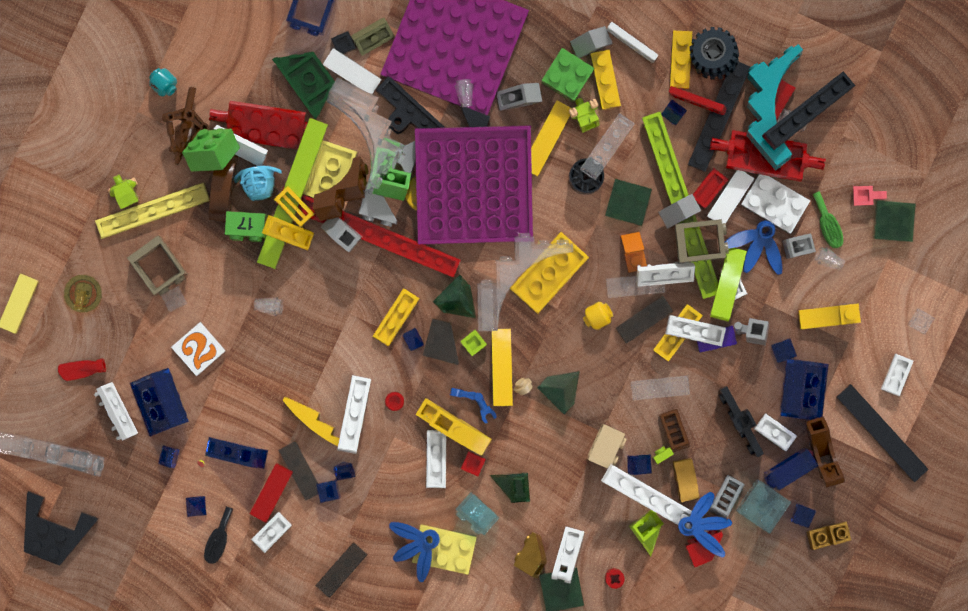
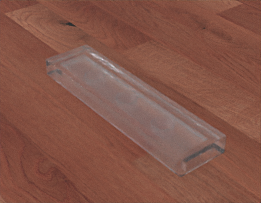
M619 113L580 170L596 180L635 123Z

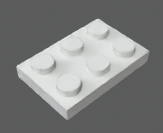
M759 174L741 205L791 234L810 200L773 178Z

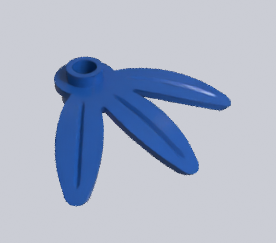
M762 221L757 225L756 229L738 232L725 241L728 243V248L739 247L753 241L745 256L743 265L745 273H748L754 267L765 246L766 256L772 269L777 275L782 274L781 255L772 238L775 234V226L772 222ZM764 227L769 228L768 232L763 233L762 229Z
M709 492L698 500L690 517H684L680 520L678 529L684 536L693 535L711 553L724 557L725 551L720 543L704 530L724 529L731 526L732 521L724 517H707L702 519L714 500V493ZM686 523L691 524L692 528H691V529H687V528L685 527V524H686Z
M391 522L389 528L394 533L403 538L414 540V542L400 548L393 556V560L395 562L404 561L421 552L417 562V578L419 582H424L431 567L432 549L437 547L440 542L439 534L435 530L429 529L421 532L408 524ZM428 536L432 537V543L427 541Z

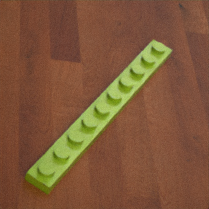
M661 112L642 117V121L670 204H673L689 195ZM694 214L677 224L697 222ZM700 227L684 229L688 257L709 255ZM711 260L694 262V275L702 299L714 296L718 287V281Z

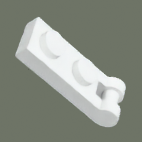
M565 527L551 579L565 580V583H571L584 531ZM561 566L568 568L567 573L560 571Z

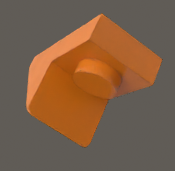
M640 232L621 235L628 273L636 272L638 265L646 267L644 246Z

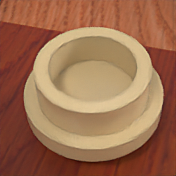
M529 378L519 379L515 383L514 391L520 395L527 394L533 387L531 385L532 381Z

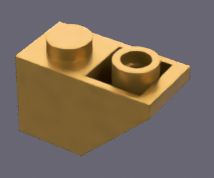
M532 532L531 535L529 534L524 541L525 546L522 551H519L515 556L513 566L538 579L547 563L541 535Z

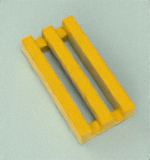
M289 186L274 199L300 227L314 215L312 210ZM287 192L308 212L307 216L288 198ZM282 197L303 218L302 221H300L285 206V204L280 200Z

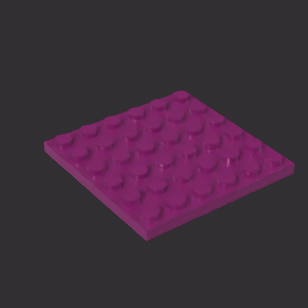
M410 0L380 75L386 78L390 76L394 81L462 108L467 107L488 115L529 10L505 0Z
M530 125L415 128L418 244L533 241Z

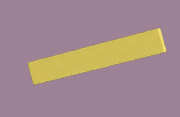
M201 183L95 220L101 239L209 202L210 198L205 184Z

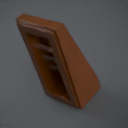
M674 409L660 414L659 417L672 452L689 448L690 443L678 410ZM676 416V420L668 423L665 422L666 419ZM676 424L679 425V427L668 430V427ZM681 431V435L671 438V434ZM678 440H684V442L676 445L673 444V442H676Z

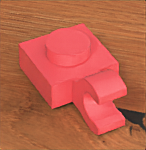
M853 186V206L873 205V200L887 199V191H873V186Z

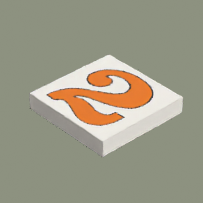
M201 322L171 347L196 376L226 351Z

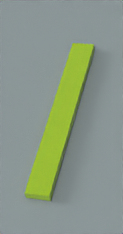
M312 118L308 121L284 187L285 189L289 186L300 199L303 196L328 124ZM287 192L288 198L299 207V203ZM282 197L280 200L294 215H296V211ZM278 204L274 217L292 224L293 219ZM267 235L257 263L276 269L285 242Z

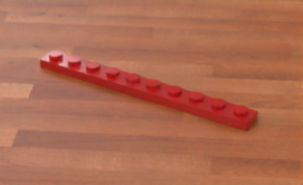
M303 195L301 200L314 213L311 219L324 224L326 220L320 221L313 210L314 199ZM299 204L298 208L307 216L308 212ZM342 211V217L339 218L362 236L361 240L454 278L461 261L460 259L424 244H418L417 241Z

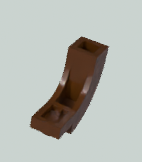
M237 155L232 157L223 170L213 171L209 200V220L226 222V211L231 212L232 187L238 163Z
M824 416L806 421V429L813 457L826 488L845 483L844 475L832 446L830 429Z

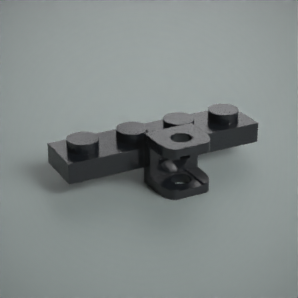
M390 76L376 89V92L396 109L388 118L387 126L397 135L403 133L410 124L416 128H445ZM395 121H399L401 124L397 125Z
M727 386L720 388L718 397L723 405L727 404L729 408L727 413L738 435L741 438L745 437L748 443L746 445L748 452L751 456L754 454L755 457L763 455L764 452L751 428L757 426L748 409L743 411L739 409Z

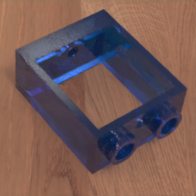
M293 0L286 22L290 24L289 27L299 31L301 28L306 29L308 34L316 37L319 34L324 36L336 0H328L319 27L294 18L300 0Z
M802 448L765 471L764 473L767 477L764 479L770 488L781 490L819 465L810 451Z

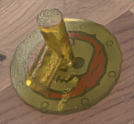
M77 275L71 278L64 289V299L67 305L77 312L94 310L102 298V289L99 282L88 275Z

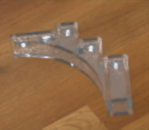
M337 78L329 91L327 103L338 108L348 116L358 127L367 143L370 152L371 171L365 192L372 195L374 189H379L383 179L381 176L383 174L387 175L390 168L395 169L397 163H402L406 155L403 153L405 145L389 138L392 133L390 129L392 121L376 114L379 109L377 105L379 97Z
M518 233V237H514L515 260H511V256H501L500 260H495L496 283H492V280H481V283H477L478 331H498V320L503 300L516 279L530 266L545 258L573 252V244L569 243V240H557V243H549V240H538V244H535L534 236H530V233Z
M0 432V453L47 462L94 476H100L104 468L105 457L93 454L91 451L33 439L24 435Z

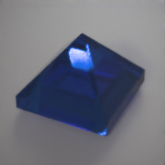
M342 462L333 467L337 481L356 477L352 463Z
M205 496L186 498L187 517L207 515Z

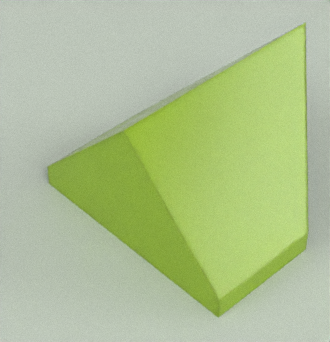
M652 510L629 525L650 556H652L661 526L664 525L656 512Z

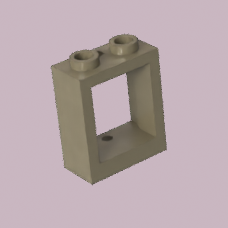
M722 219L674 225L678 263L726 258V254H729L728 243H724V235L727 234L726 224L722 223ZM716 225L719 253L687 257L684 229Z
M159 235L127 257L155 296H163L170 290L168 287L174 283L176 285L180 284L185 280L184 276L188 274ZM161 246L179 273L156 288L138 262Z

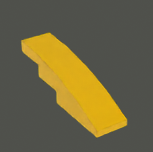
M492 329L493 406H513L511 329Z
M284 397L283 402L306 426L328 442L338 446L340 438L332 435L335 427L317 420L320 412L288 397Z

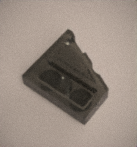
M432 318L423 356L456 365L459 364L451 323Z

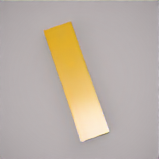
M558 100L554 104L531 148L532 174L537 177L570 117L569 110H573V108Z

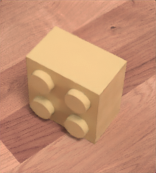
M601 424L587 459L607 469L610 464L615 466L619 458L616 455L619 448L623 449L626 438H624L625 433Z

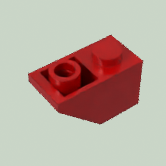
M712 530L707 532L720 543L723 537L722 531ZM695 537L688 539V543L684 544L693 567L710 562L715 554L704 548Z

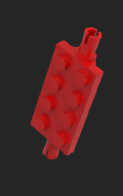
M237 101L229 102L228 111L211 108L209 113V121L226 123L227 129H232L234 134L252 143L296 150L299 149L308 124L305 120L306 112Z
M732 130L729 141L713 137L711 139L710 150L722 151L728 154L726 168L801 182L804 169L807 167L822 171L825 167L824 162H826V158L809 156L806 143L789 140L784 142L792 156L789 161L775 171L746 136V132Z

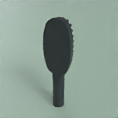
M229 506L225 508L219 527L213 530L206 543L204 558L210 564L216 563L225 550L227 543V532L225 530L233 508Z

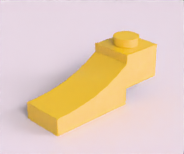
M859 303L798 310L800 329L861 323Z

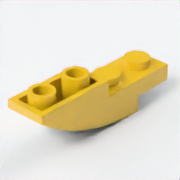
M425 398L416 413L418 417L428 422L436 430L481 456L492 440L428 398Z

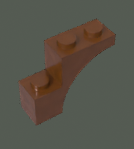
M361 157L353 158L348 173L339 183L324 192L314 194L313 210L320 221L342 217V209L345 206L344 202L365 198V190L367 189L366 175L369 174V170Z

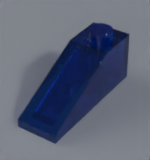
M209 437L205 456L252 468L264 469L268 450Z

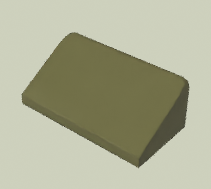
M381 18L351 36L362 56L395 38L385 18Z

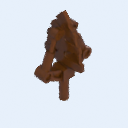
M189 87L185 108L162 115V120L166 122L167 134L170 137L171 145L169 146V151L175 155V165H179L182 159V152L189 143L192 129L195 127L197 131L190 141L195 138L200 130H209L208 124L203 122L195 110H192L196 94V88ZM173 120H181V123L178 124V125L175 127V134H174V128H173V122H172V121H173Z

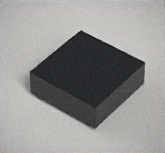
M349 31L331 38L335 49L343 55L356 49Z

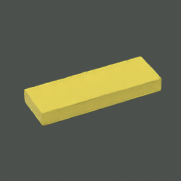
M20 273L1 317L0 328L17 334L39 283L38 280Z

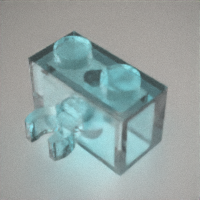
M472 492L455 509L458 511L456 515L463 522L468 520L472 524L470 528L478 535L480 533L485 535L499 519V516Z

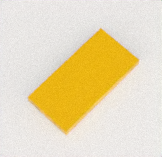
M560 232L509 289L538 314L589 257Z

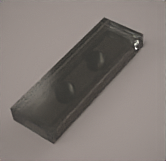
M661 296L615 329L627 344L674 311L664 296Z
M296 441L278 450L288 469L293 471L292 476L305 500L323 492Z
M353 542L315 586L330 598L368 554Z

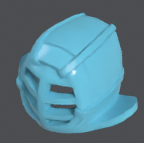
M271 166L247 168L241 170L234 177V183L240 181L244 192L252 201L264 200L272 197L275 187L274 172L282 174V170Z

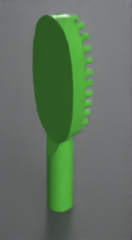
M820 191L816 192L813 196L821 213L820 228L829 246L839 248L844 241L841 227L836 218L831 213H828Z

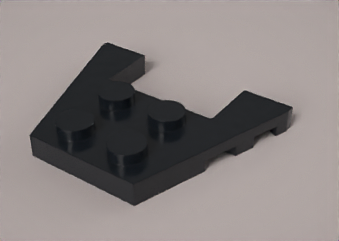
M28 491L24 552L60 566L99 518L81 512L75 530L38 516L45 497Z

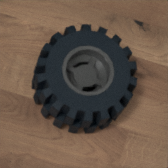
M710 27L709 31L705 28L702 30V34L698 32L696 34L697 39H692V46L689 49L694 69L696 68L699 75L702 73V76L706 79L710 76V80H715V77L723 79L722 75L724 74L729 76V71H734L736 69L735 64L738 65L739 50L734 36H730V32L727 30L723 32V28L718 27V30Z

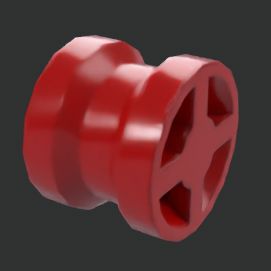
M612 568L606 572L605 581L609 587L617 589L624 584L625 577L621 570Z

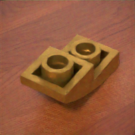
M692 459L674 461V478L677 482L680 502L699 499L698 484Z
M846 521L806 531L811 550L851 540Z

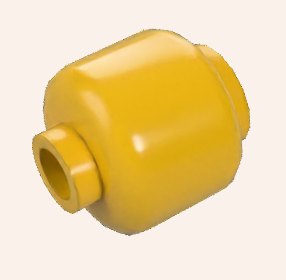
M597 302L585 309L583 319L588 327L591 326L593 329L599 330L611 323L613 313L607 303Z

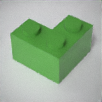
M376 149L367 192L404 201L409 188L411 173L392 169L395 158L394 152Z

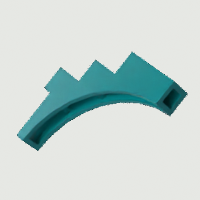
M799 44L794 48L793 46L787 48L781 58L778 59L776 57L768 64L769 67L764 61L760 64H754L750 67L747 77L758 90V92L753 93L748 98L747 108L759 122L754 121L748 126L749 130L746 136L775 171L791 159L792 153L785 143L776 150H773L762 135L777 124L775 116L777 88L789 67L802 55L803 49Z

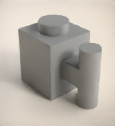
M749 318L748 325H742L740 322L734 324L735 333L737 335L745 334L748 343L766 346L769 332L768 321Z

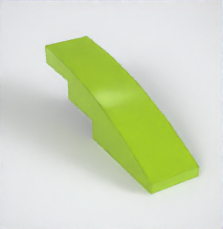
M729 248V254H726L710 317L729 322L747 251Z

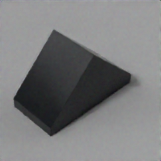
M467 107L462 108L469 127H488L491 119L490 116Z

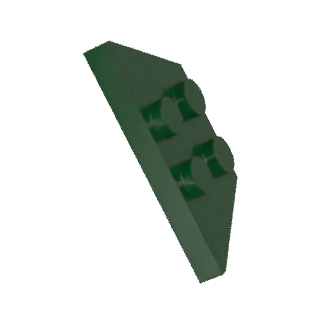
M314 52L273 58L272 60L316 120L336 82Z

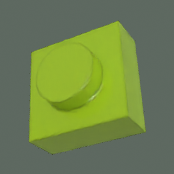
M476 330L460 341L471 356L487 345Z
M663 446L654 452L656 455L652 458L656 464H659L674 453L670 447L665 449Z

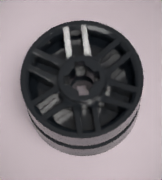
M590 158L578 160L573 164L569 172L570 186L575 192L582 195L595 193L604 181L602 166ZM588 173L590 179L584 180L583 174Z

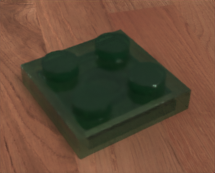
M615 179L605 216L642 226L652 189Z
M877 200L873 239L913 242L916 204Z
M577 567L574 568L570 584L565 583V580L551 579L553 572L539 575L546 611H560L584 606ZM567 569L560 570L561 572L567 573Z

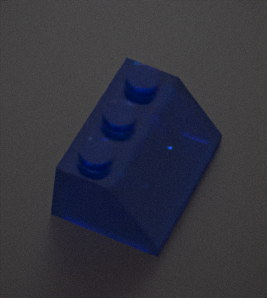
M787 359L780 416L808 420L823 417L829 364Z
M169 368L151 373L130 383L150 437L189 422Z

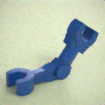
M451 388V396L465 397L477 402L481 409V419L484 423H488L485 418L488 413L492 414L494 419L497 418L496 413L490 406H487L481 393Z

